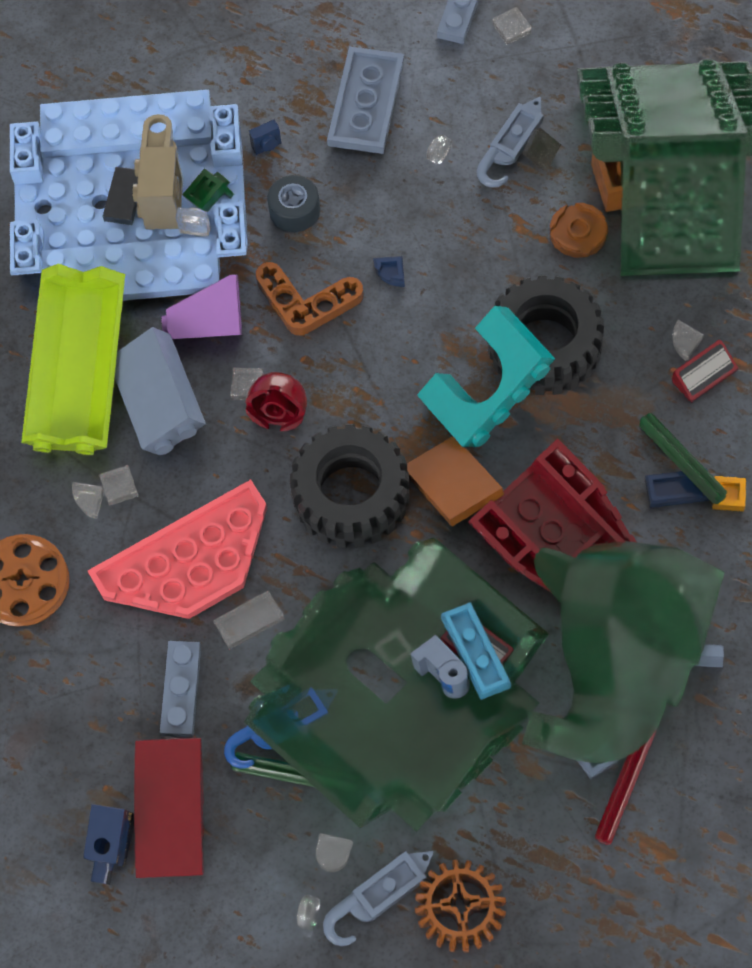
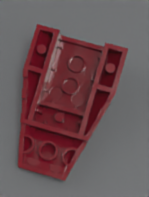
M558 438L503 491L504 495L494 502L492 500L489 501L468 521L513 569L623 639L669 596L649 561L644 559L638 549V543L634 536L629 534L623 524L622 516L616 506L613 507L608 499L607 491L602 483Z

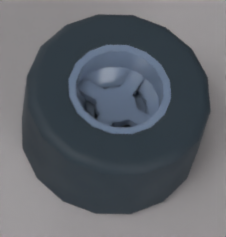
M299 175L284 176L275 181L269 188L267 202L270 218L278 228L295 233L305 231L318 220L321 210L318 189L308 178Z

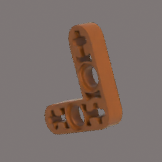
M266 262L261 264L256 270L258 287L287 329L297 336L308 334L354 308L363 300V285L361 281L354 277L343 278L303 300L277 264ZM264 275L274 276L277 286L273 288L272 282L265 278ZM345 289L355 290V295L345 294ZM283 293L290 294L293 297L291 302L287 304H280L276 299ZM322 301H329L333 304V307L327 312H322L317 309V305ZM309 309H312L315 318H313L312 313L309 314ZM299 317L301 320L304 319L305 323L300 324L299 322H295L294 318Z

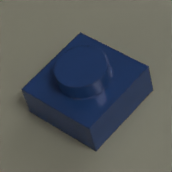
M275 119L249 130L251 147L256 155L264 151H271L277 145L282 144L280 129Z

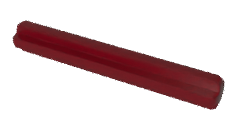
M641 722L595 834V839L600 843L610 845L613 841L656 734L657 728L652 724Z

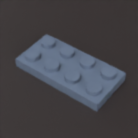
M349 46L328 133V146L384 154L405 61L404 54Z

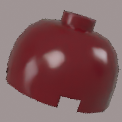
M270 372L263 374L252 383L246 398L245 410L250 419L262 428L269 429V424L282 426L279 431H288L295 429L302 423L307 407V397L303 386L297 379L281 372Z

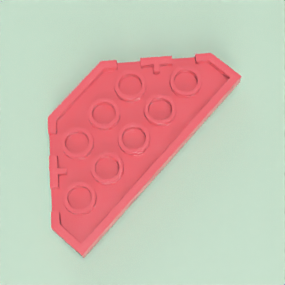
M249 480L89 569L88 573L102 598L106 601L190 619L244 588L267 511L266 502L252 480Z

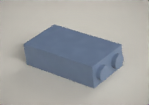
M151 327L117 352L114 377L142 450L157 455L169 453L173 446L184 439L194 436L198 429L206 425L169 333Z

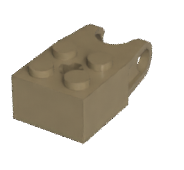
M152 115L144 121L140 159H135L134 169L135 176L138 177V184H133V200L137 202L138 218H143L145 229H180L183 176L178 159L177 145L173 141L172 123L165 115ZM155 123L166 125V128L159 133H154L150 130L151 126Z

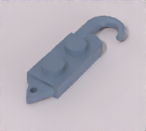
M541 97L523 105L518 103L490 144L489 150L478 164L476 170L477 178L483 185L494 188L500 187L508 181L509 177L506 175L499 180L490 179L487 176V171L493 163L511 165L517 161L543 123L544 115L541 114Z
M405 851L354 889L349 896L331 908L325 915L323 932L326 938L339 946H346L355 942L356 937L353 935L347 938L338 936L334 930L335 923L348 912L363 922L375 920L420 886L421 881H426L425 874L433 858V851L408 854ZM427 856L429 859L424 861L422 858Z

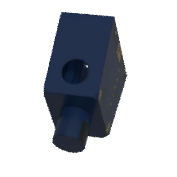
M92 804L84 849V859L94 862L91 882L110 885L114 865L125 866L134 829V813L125 809ZM107 843H110V849H109V851L105 854V853H104L105 845H106Z

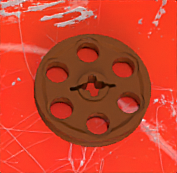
M19 534L0 540V561L4 563L0 571V590L2 591L0 623L22 627L34 625L47 619L61 606L69 588V571L62 554L51 542L35 535ZM23 544L31 546V552L28 556L24 558L15 556V550L18 546ZM46 558H55L57 560V566L51 571L41 569V563ZM25 574L29 580L23 581V585L18 586L15 580H19L20 575ZM51 586L56 589V595L53 599L45 601L40 598V592L43 588ZM23 602L28 604L29 609L25 615L18 617L12 614V609L17 603Z

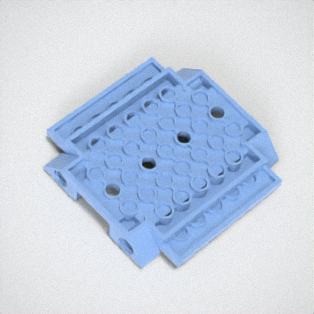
M209 89L40 104V127L38 121L10 124V174L14 182L15 221L10 222L11 275L41 273L42 269L58 263L82 272L103 266L125 274L124 301L193 295L220 281V257L247 255L248 238L243 152L237 104L211 106ZM157 114L167 116L172 123L173 141L177 145L178 159L183 176V193L204 168L213 175L216 172L223 175L230 182L227 187L234 193L231 199L223 194L207 214L195 207L182 195L180 229H145L143 218H138L137 209L132 225L104 222L102 217L104 208L96 209L94 207L99 201H107L115 167L134 169L135 159H140L144 121L148 117ZM155 123L151 126L150 130L154 133H159L166 128V125ZM42 206L52 207L46 214L37 213L38 209Z

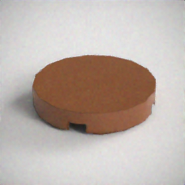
M575 203V205L569 207L568 205L563 206L552 217L550 239L555 248L564 255L574 258L588 257L597 253L606 242L608 237L606 218L600 210L586 203Z

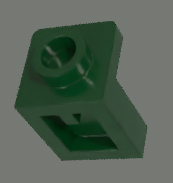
M204 168L182 195L195 207L207 214L223 194L231 199L234 193L227 187L230 182L219 172L213 175Z

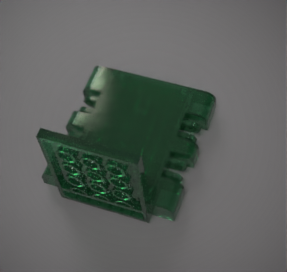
M704 59L699 61V63L630 66L627 63H616L613 67L577 68V85L580 99L583 103V112L586 124L588 125L593 155L603 162L620 161L622 183L621 276L740 271L746 156H752V68L749 62H716L711 59Z

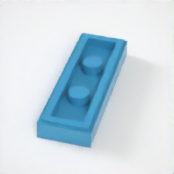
M471 602L441 613V620L461 661L467 668L468 675L480 699L482 700L510 689L511 682Z

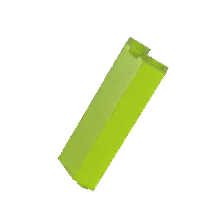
M59 263L42 269L21 443L32 445L33 450L38 452H51V450L76 451L78 454L93 455L94 451L107 448L125 274L103 266L82 272Z

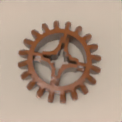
M458 860L452 861V870L449 871L444 863L439 864L441 875L438 876L436 872L430 870L428 877L432 884L427 881H421L420 888L426 893H417L415 896L417 902L424 904L415 907L416 915L425 916L418 921L419 927L426 928L431 926L426 932V938L430 940L438 934L436 946L439 948L444 945L446 940L450 941V952H455L456 943H462L463 952L468 953V942L472 941L478 950L481 949L482 941L480 937L483 936L486 941L491 942L493 934L489 928L494 931H500L502 925L495 919H504L506 916V911L497 908L506 904L505 897L496 896L502 891V885L495 884L490 886L495 879V875L489 873L483 878L484 866L481 864L476 868L475 872L471 871L472 862L470 860H466L465 869H459ZM463 881L477 886L485 894L486 898H480V895L467 893L464 889ZM453 883L451 896L441 899L440 903L433 904L438 891L445 885ZM458 891L460 892L463 904L470 905V907L465 906V912H463L464 921H461L460 912H458L457 907H451V905L456 906ZM489 908L483 922L469 930V917L472 914L481 912V909ZM434 914L453 918L457 923L458 931L444 927Z

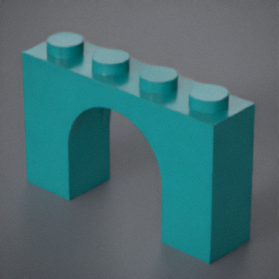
M494 306L475 327L477 332L496 351L502 365L500 385L489 399L483 402L475 401L450 374L435 373L417 394L462 447H479L490 438L489 433L491 430L509 417V410L528 396L530 393L529 388L535 381L547 375L550 370L549 366L555 360L552 354L507 307Z

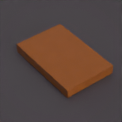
M453 436L407 463L409 479L451 526L479 511L489 501L492 500L494 502L504 495L503 488Z

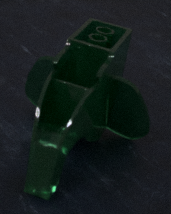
M628 541L596 544L582 550L576 558L550 548H541L535 556V569L543 583L561 602L562 648L565 661L571 673L574 692L572 706L567 716L562 719L531 711L522 744L545 753L581 762L604 763L625 758L637 751L651 738L660 724L667 700L668 704L674 707L680 702L690 670L694 665H699L701 654L704 651L705 640L725 572L679 548Z

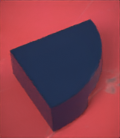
M402 256L373 258L375 271L384 282L393 286L405 287Z

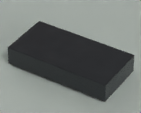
M115 167L102 216L104 222L133 224L137 209V202L133 200V184H138L135 169Z

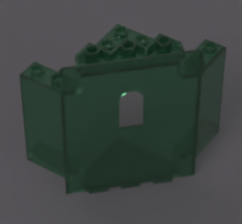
M434 537L424 541H417L408 551L410 558L406 564L400 566L393 576H390L375 562L371 563L364 571L359 567L340 573L333 583L334 588L327 591L321 590L302 612L304 617L299 620L294 629L286 632L281 631L272 639L270 643L272 648L266 656V665L251 680V683L264 696L260 694L251 702L248 708L250 713L244 723L359 828L393 810L417 832L436 811L442 810L445 812L462 794L458 788L464 789L473 779H477L493 762V759L489 757L490 755L492 757L497 755L503 747H507L521 733L524 728L520 724L530 718L532 715L530 713L539 704L516 681L549 633ZM470 602L481 624L514 649L503 665L511 682V688L482 700L469 675V691L460 698L448 697L444 694L441 683L430 672L421 676L414 669L410 654L436 635L440 639L447 630L441 620V613ZM358 649L371 651L405 680L407 684L386 704L349 671L346 661L350 653ZM312 687L328 713L305 725L301 720L319 710L310 695L306 696Z

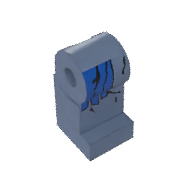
M436 635L410 653L414 669L421 676L430 672L441 683L442 690L448 697L460 698L469 691L470 681L466 666Z

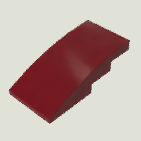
M201 738L135 741L134 826L136 878L197 876L204 874V789Z

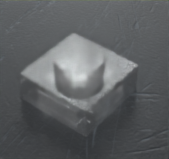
M178 207L175 218L180 233L209 236L211 225L207 211H202L198 208L187 209Z

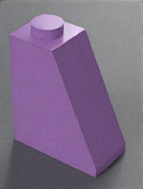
M229 275L166 309V315L162 316V330L169 333L172 339L242 335L238 275Z

